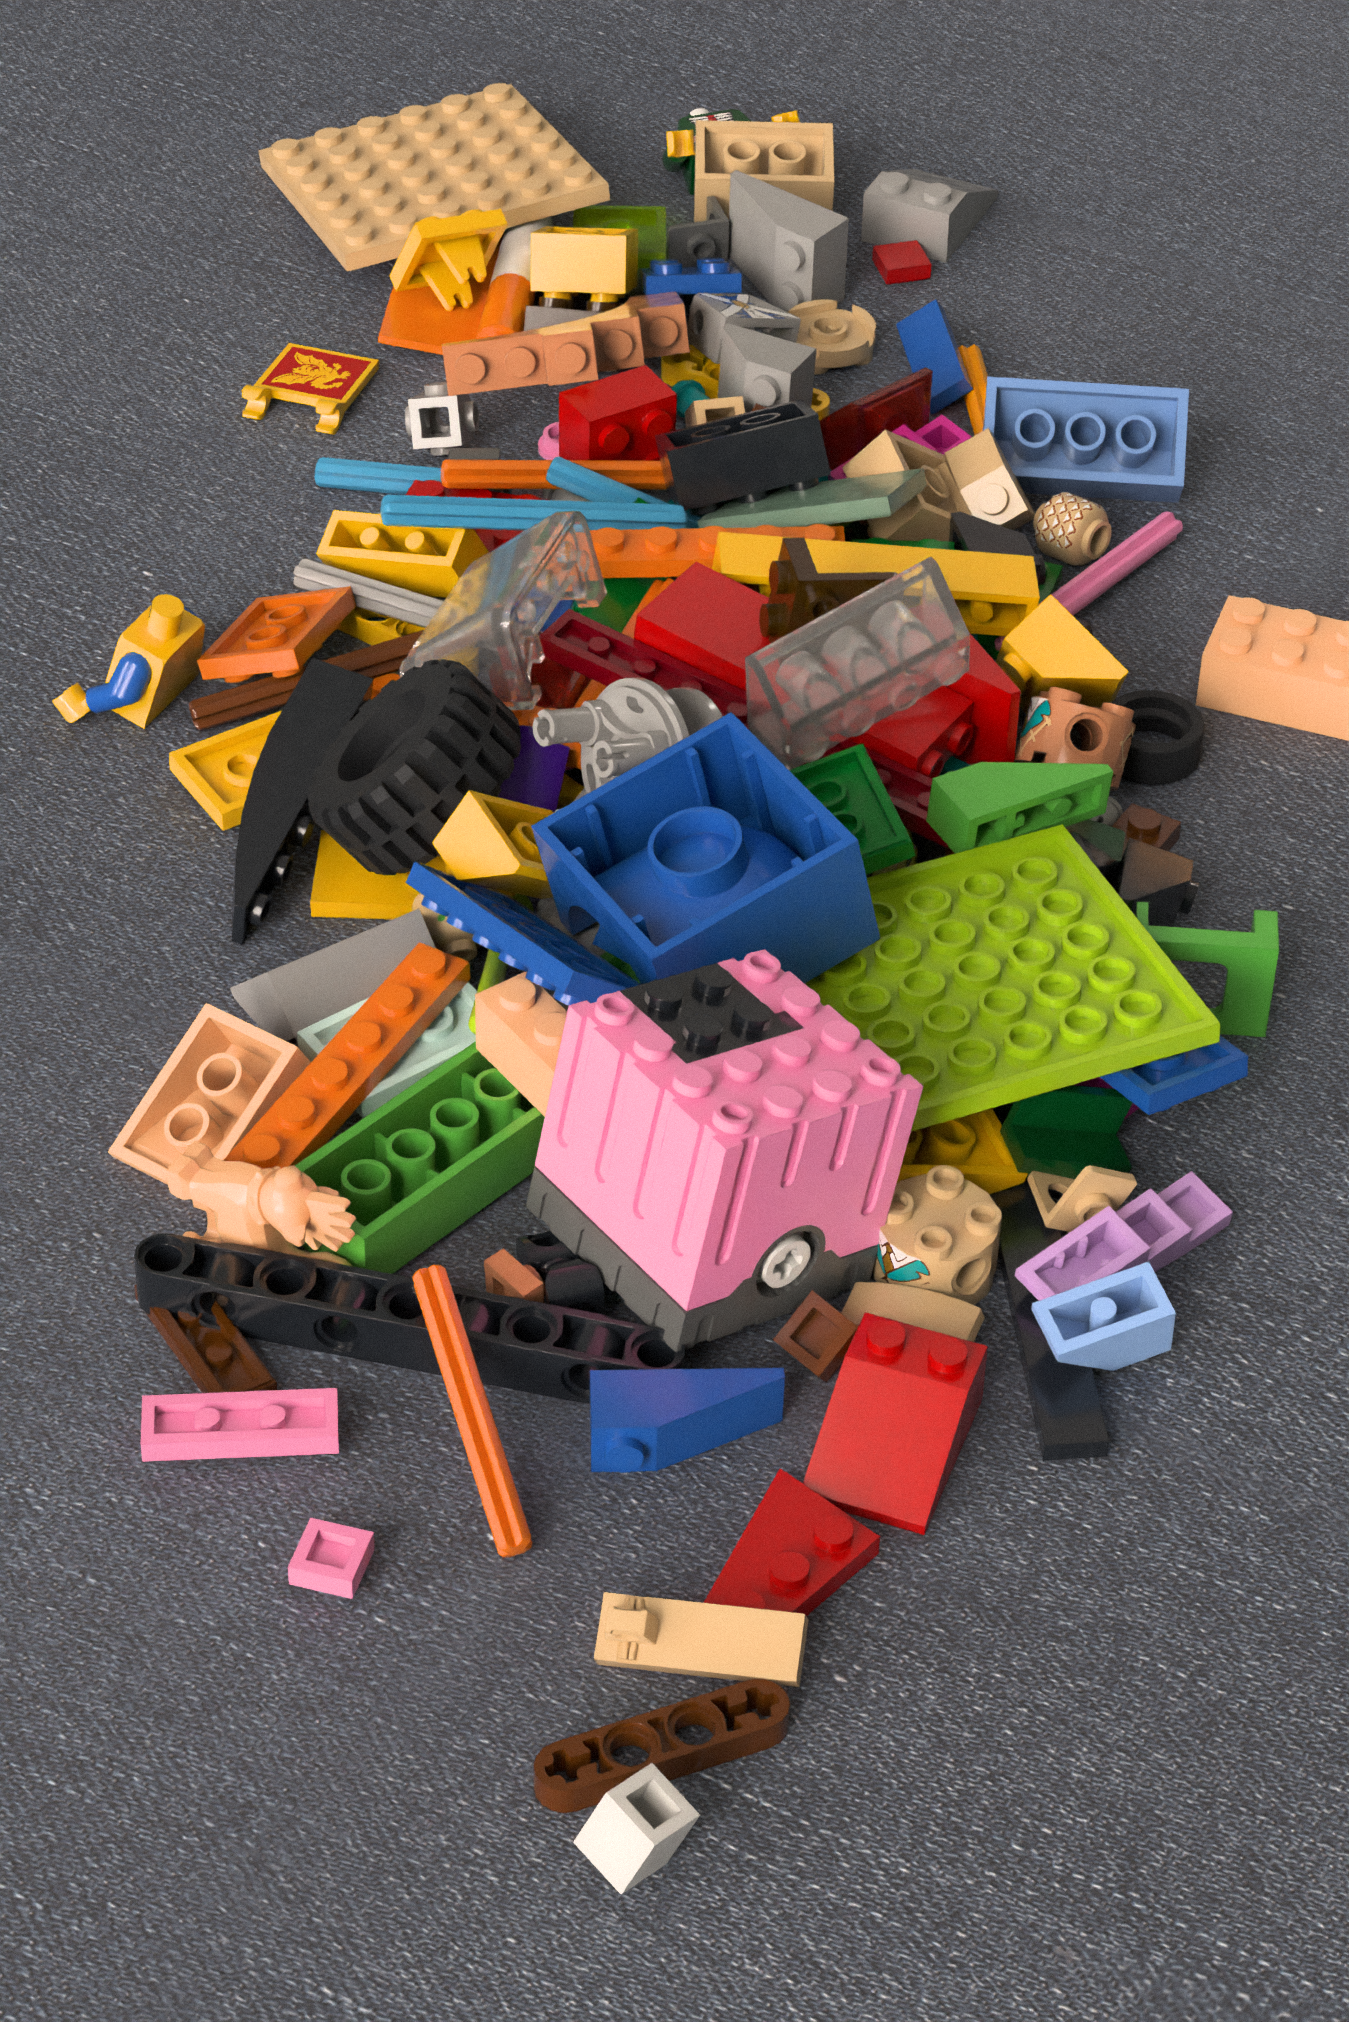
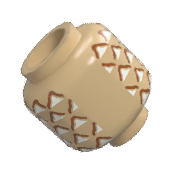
M1062 492L1053 496L1047 503H1043L1038 508L1033 519L1038 548L1044 554L1070 565L1082 566L1099 558L1107 549L1111 539V525L1108 522V516L1104 508L1100 504L1073 493Z

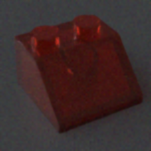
M925 367L859 398L819 420L829 468L834 470L857 455L884 430L892 432L904 424L913 432H916L928 424L933 371Z

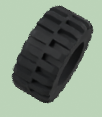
M445 659L426 661L421 668L414 666L405 671L398 680H392L382 687L381 692L372 700L369 699L359 708L360 712L351 721H347L338 732L340 735L333 744H329L322 755L323 761L321 765L315 768L312 775L313 785L308 787L307 796L313 820L369 872L381 875H396L397 872L407 873L411 871L414 862L426 864L437 857L438 851L432 842L466 793L471 790L497 797L502 791L500 786L505 779L510 777L515 767L513 760L520 754V739L522 738L518 719L465 665L456 661Z

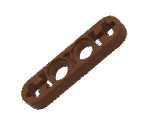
M746 1680L553 1742L543 1747L535 1758L534 1791L536 1798L544 1807L552 1811L561 1813L575 1812L598 1805L606 1792L651 1763L671 1781L769 1749L779 1744L787 1735L790 1712L788 1695L781 1686L770 1680ZM751 1709H757L758 1713L761 1716L770 1715V1717L767 1719L760 1720L759 1716L755 1712L747 1713V1711ZM725 1718L727 1720V1728L734 1727V1731H727ZM699 1725L709 1729L714 1736L703 1744L692 1745L681 1741L676 1736V1733L685 1726ZM631 1745L645 1750L649 1757L639 1765L628 1766L618 1763L611 1755L620 1747ZM592 1759H598V1760H599V1770H600V1774L597 1773V1764H596V1762L591 1763V1760H592ZM565 1771L569 1778H577V1780L566 1783L561 1775H554V1773Z

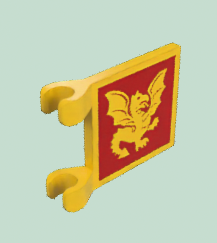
M288 343L254 385H245L243 387L242 398L248 399L245 410L242 411V417L262 420L267 412L271 398L315 406L316 413L321 414L319 423L316 425L317 432L335 435L340 427L345 411L379 370V360Z

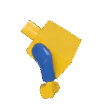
M168 594L156 596L152 604L118 639L105 684L91 687L85 693L77 682L66 689L63 694L52 700L53 704L69 723L77 721L90 710L94 713L112 710L145 729L199 675L200 669L197 660L202 656L205 624L191 609L184 607L182 601L177 597Z

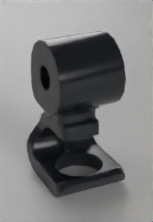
M550 1230L536 1235H525L517 1238V1259L522 1265L528 1264L540 1274L545 1283L546 1304L568 1308L576 1303L585 1302L591 1304L589 1312L605 1315L603 1283L600 1273L595 1266L581 1261L578 1254L575 1255Z

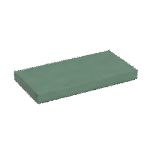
M924 468L822 481L812 488L799 491H790L788 486L768 490L769 497L756 502L739 503L738 498L726 500L719 505L720 508L718 510L707 513L697 522L699 528L707 526L747 528L760 525L807 527L813 524L826 525L890 517L922 492L927 486Z

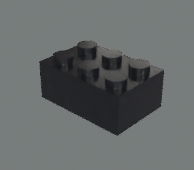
M802 399L654 435L667 493L675 505H682L685 511L689 510V515L692 516L714 512L720 508L718 502L738 498L739 503L763 500L769 497L768 490L787 485L790 491L812 488L819 484V477L831 475L818 414Z

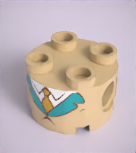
M939 1165L931 1168L927 1174L901 1180L896 1184L886 1223L879 1230L878 1252L873 1266L875 1281L922 1288L975 1305L988 1295L993 1285L1002 1221L1001 1210L986 1191L971 1181L965 1180L962 1172L952 1166Z

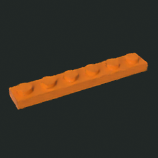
M813 524L807 527L760 525L747 528L707 526L704 528L671 529L660 526L651 529L626 530L606 527L598 530H563L552 528L545 531H528L530 580L679 577L696 561L712 569L718 532L845 541L844 527Z
M419 942L223 1161H240L259 1166L263 1169H273L276 1166H280L282 1169L292 1165L295 1166L324 1146L470 980L469 961Z

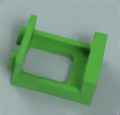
M1137 902L1135 916L1170 960L1219 963L1227 968L1222 1003L1218 1007L1209 1008L1220 1022V1034L1266 1037L1279 954L1278 911L1254 910L1251 932L1152 926L1149 925L1148 902Z

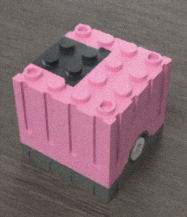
M765 949L748 953L744 960L737 961L732 958L610 994H604L591 1004L587 1000L571 1004L568 1007L526 1208L538 1219L541 1218L550 1227L549 1230L575 1255L578 1254L585 1262L595 1266L600 1273L602 1282L612 1291H616L625 1300L624 1303L648 1326L663 1328L665 1330L663 1339L674 1352L680 1351L683 1344L685 1345V1350L694 1347L696 1343L705 1340L709 1342L743 1330L744 1326L753 1323L760 1324L791 1313V1310L798 1308L812 1290L824 1300L838 1296L840 1292L848 1289L852 1290L856 1282L870 1281L878 1252L879 1230L886 1223L923 1085L910 1074L903 1075L900 1072L901 1067L897 1061L890 1058L869 1039L863 1040L860 1037L859 1029L855 1025L848 1022L830 1005H822L820 1003V996L814 990L804 984L792 972H784L781 969L780 961Z

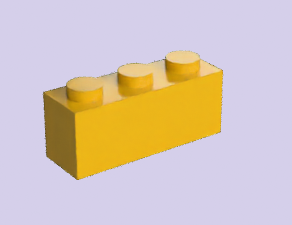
M333 510L316 552L323 564L427 596L476 601L492 559V555L474 529L385 526L382 523L380 514Z

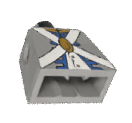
M697 293L690 305V316L687 326L688 342L712 362L720 364L722 332L725 324L729 323L750 330L758 327L763 330L762 333L796 343L801 319L751 295Z

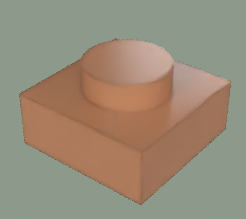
M504 1248L484 1260L486 1292L545 1303V1283L532 1266L528 1264L522 1265Z

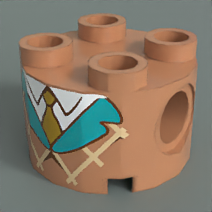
M1050 687L1049 692L1039 691L1038 696H1031L1014 762L1108 764L1113 770L1110 791H1118L1136 727L1131 722L1134 711L1120 705L1105 702L1102 703L1101 708L1080 704L1081 694L1058 687ZM1072 727L1080 733L1082 739L1080 749H1077L1072 744L1070 738Z

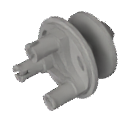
M634 677L623 678L611 683L600 693L596 700L584 701L581 707L555 710L542 709L537 713L539 717L534 718L532 728L536 741L543 747L573 742L581 744V771L585 791L588 794L723 716L715 703L697 689L681 687L665 691L648 679Z

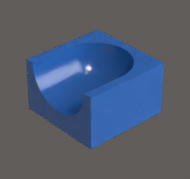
M732 712L531 826L561 923L573 936L598 922L620 949L641 984L732 958L737 961L744 960L748 953L763 949L780 961L781 969L784 972H792L805 984L881 939L858 839Z

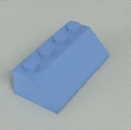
M987 376L982 431L987 428L991 430L1024 493L1057 495L1062 492H1068L1080 497L1178 503L1184 487L1189 389Z

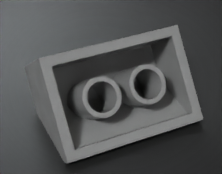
M416 909L233 986L230 990L234 999L262 1030L285 1041L295 1038L298 1044V1031L369 998L419 942L433 948L436 947L420 909Z

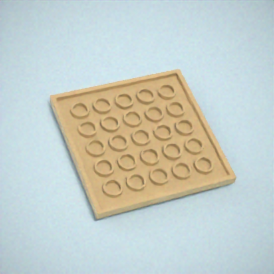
M504 83L488 85L482 92L470 95H449L444 97L440 103L425 107L420 105L407 106L401 109L398 114L383 118L378 116L365 117L359 120L356 125L341 129L334 127L323 128L311 137L299 140H278L272 144V147L259 150L261 167L347 272L398 258L415 222L430 216L446 218L462 215L473 209H479L482 212L501 209L508 223L506 228L610 200L608 182L511 84L507 85Z

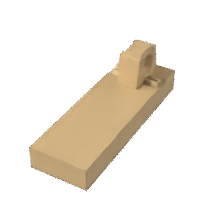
M604 1592L594 1660L598 1665L738 1681L764 1679L778 1685L800 1687L808 1618L802 1613Z

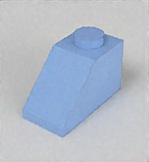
M1149 1261L1032 1303L1031 1310L1057 1362L1115 1371L1171 1350L1176 1312Z

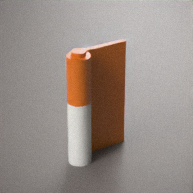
M551 217L505 229L485 267L487 275L484 281L477 282L475 278L469 279L473 302L467 309L463 308L460 301L455 298L456 305L452 311L445 310L430 286L397 292L393 286L379 331L378 343L443 355L441 344L524 331L526 305H534L537 291H531V233L545 226L553 227Z

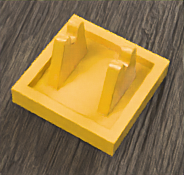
M473 209L458 216L446 218L430 216L415 222L389 275L395 291L430 286L445 310L452 311L456 305L455 298L460 301L463 308H469L473 302L469 279L475 278L477 282L484 281L487 275L485 267L508 226L502 210L495 209L482 212V210Z

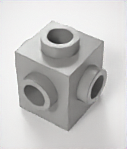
M437 382L425 384L424 393H419L408 399L409 406L405 408V426L407 434L412 436L413 449L430 448L431 455H449L450 448H460V446L474 439L473 431H478L479 410L476 401H470L469 394L448 396L447 383ZM442 407H448L450 424H445L440 418Z

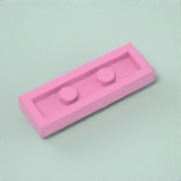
M337 1388L144 1395L142 1396L141 1413L142 1462L339 1454Z

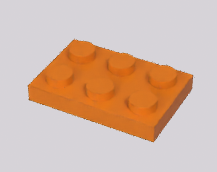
M351 586L256 598L197 660L202 679L224 678L226 683H236L260 673L271 672L272 676L277 678L298 673L303 669V664L314 652L322 648V643L333 631L341 627V622L356 607Z

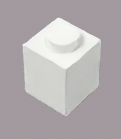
M651 1763L606 1792L574 1840V1844L622 1895L668 1863L700 1814L657 1767Z

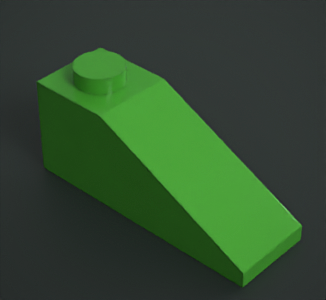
M979 762L932 779L926 821L955 854L1062 824L1064 827L1106 813L1113 770L1108 764Z

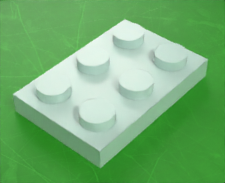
M469 982L466 983L355 1111L362 1118L381 1107L476 1041V1035L470 1031L468 1022L477 990ZM369 998L297 1032L298 1047L310 1062L316 1058Z

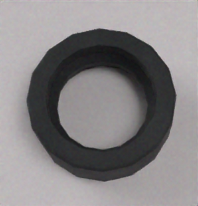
M1141 690L1118 696L1111 702L1134 711L1131 721L1136 725L1134 732L1153 731L1176 739L1169 743H1149L1132 738L1121 777L1129 781L1148 785L1170 784L1185 779L1198 768L1202 756L1205 723L1202 713L1190 701L1173 693L1158 690Z

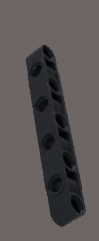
M160 1233L149 1236L142 1240L135 1249L137 1298L140 1308L149 1315L150 1307L154 1308V1306L167 1309L172 1317L177 1320L178 1311L189 1313L193 1317H198L199 1313H203V1316L199 1319L200 1325L220 1330L216 1317L211 1310L216 1300L227 1315V1318L233 1321V1325L240 1330L244 1337L442 1375L414 1288V1282L410 1277L234 1243H216L175 1234ZM451 1285L482 1384L589 1404L590 1370L684 1369L685 1345H681L680 1351L674 1352L663 1339L665 1332L663 1328L616 1320L602 1314Z

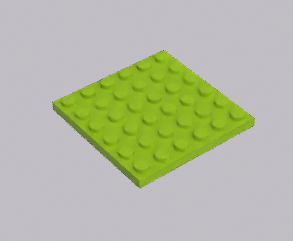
M1063 824L868 877V886L881 939L805 983L820 996V1003L822 1005H830L848 1022L859 1029L860 1037L863 1040L869 1039L890 1058L897 1061L901 1067L900 1072L903 1075L910 1074L923 1085L911 1132L1169 1056L1185 1053L1193 1049L1218 1043L1220 1039V1022Z

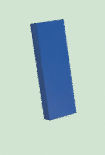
M937 299L896 324L923 404L931 414L937 413L973 390L946 313Z

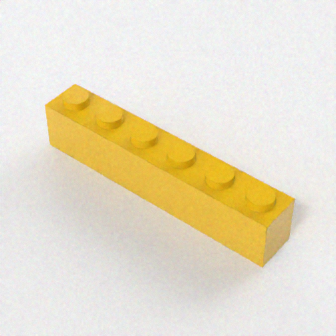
M718 532L712 570L769 598L771 592L769 585L771 562L778 561L783 538L794 537ZM805 538L817 573L896 572L901 576L904 584L898 611L941 600L970 634L1007 636L1038 607L1040 595L1034 556Z

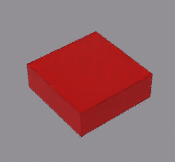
M917 240L873 246L872 261L886 284L890 285L931 278L932 264Z

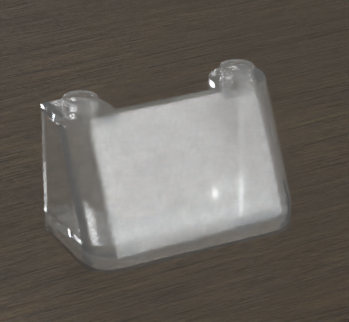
M580 511L555 512L473 561L411 648L407 658L402 661L400 678L405 671L414 666L421 668L426 661H440L441 659L456 661L465 665L510 710H533L541 698L542 692L540 685L531 686L530 673L532 663H541L545 657L538 634L559 600H576L579 608L599 607L607 594L585 516Z

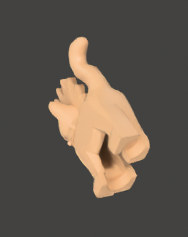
M194 1141L183 1155L179 1154L167 1169L166 1177L170 1193L183 1200L192 1199L193 1207L204 1210L207 1214L208 1223L204 1236H199L192 1231L185 1232L182 1236L216 1243H234L352 1266L345 1258L330 1252L298 1250L297 1247L302 1246L306 1242L314 1251H317L324 1244L337 1252L344 1242L349 1243L355 1236V1232L349 1227L355 1222L356 1217L345 1211L351 1203L349 1199L340 1197L339 1192L334 1189L316 1186L311 1177L294 1165L282 1169L280 1166H276L273 1169H263L245 1162L223 1161L215 1158L207 1145Z

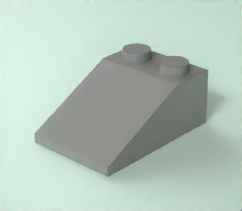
M917 169L881 171L864 192L861 241L875 245H884L917 240L929 259L946 263L995 202L998 190Z
M738 170L730 174L728 256L771 305L786 312L798 304L812 300H836L838 304L842 302L845 297L849 218Z

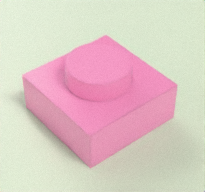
M310 1517L288 1565L289 1584L353 1599L375 1550L374 1532Z

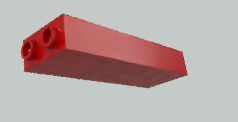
M697 561L637 614L633 639L854 743L863 744L865 748L931 779L940 775L945 762L953 754L961 755L972 738L974 728L969 724L974 701L887 657L883 661H872L865 664L853 662L779 667L769 638L762 636L759 626L760 608L762 604H768L769 598Z

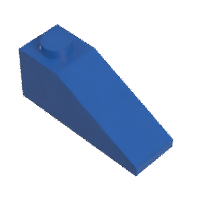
M784 1367L590 1370L591 1472L628 1473L658 1471L783 1421Z

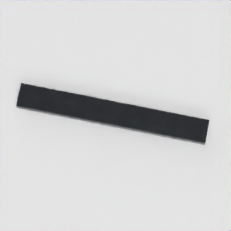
M1014 1102L992 1108L1001 1125H1003ZM1026 1177L1024 1183L991 1193L990 1196L1002 1214L998 1256L1042 1458L1045 1461L1107 1457L1109 1440L1092 1368L1057 1362L1031 1310L1032 1303L1037 1302L1038 1299L1014 1276L1018 1267L1061 1239L1060 1230L1045 1226Z

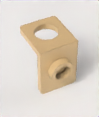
M1091 1165L1086 1166L1076 1179L1038 1171H1032L1027 1177L1045 1226L1071 1232L1107 1206H1110L1116 1212L1137 1186V1181L1133 1174ZM1049 1189L1063 1194L1057 1203L1050 1197Z

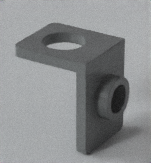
M715 196L707 197L706 221L671 225L667 228L666 259H677L678 263H682V267L697 266V259L725 258V262H728L729 220Z

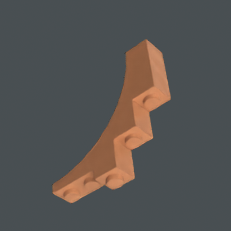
M676 291L629 297L626 303L612 310L553 326L441 344L448 396L541 384L553 386L599 380L598 372L644 366V358L690 353L684 303Z

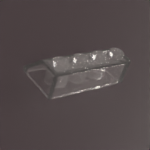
M930 556L745 657L748 729L788 770L796 768L805 762L817 760L826 750L852 736L862 735L878 721L896 711L910 708L921 697L943 685L947 686L955 683L964 673L969 671L970 633L938 563Z

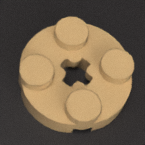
M823 299L803 302L788 311V313L801 319L796 343L816 348L815 375L823 374L829 368L866 365L872 361L876 338V323L866 310L853 304L852 312L837 309L838 301Z

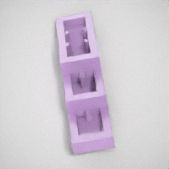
M1190 1171L1160 1193L1156 1194L1150 1188L1116 1212L1110 1206H1107L1018 1267L1014 1276L1040 1301L1148 1261L1154 1272L1229 1226L1233 1211Z

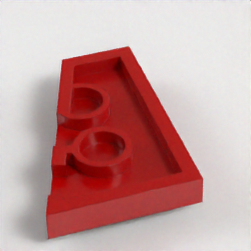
M780 1468L703 1603L802 1613L808 1616L879 1554L880 1536Z

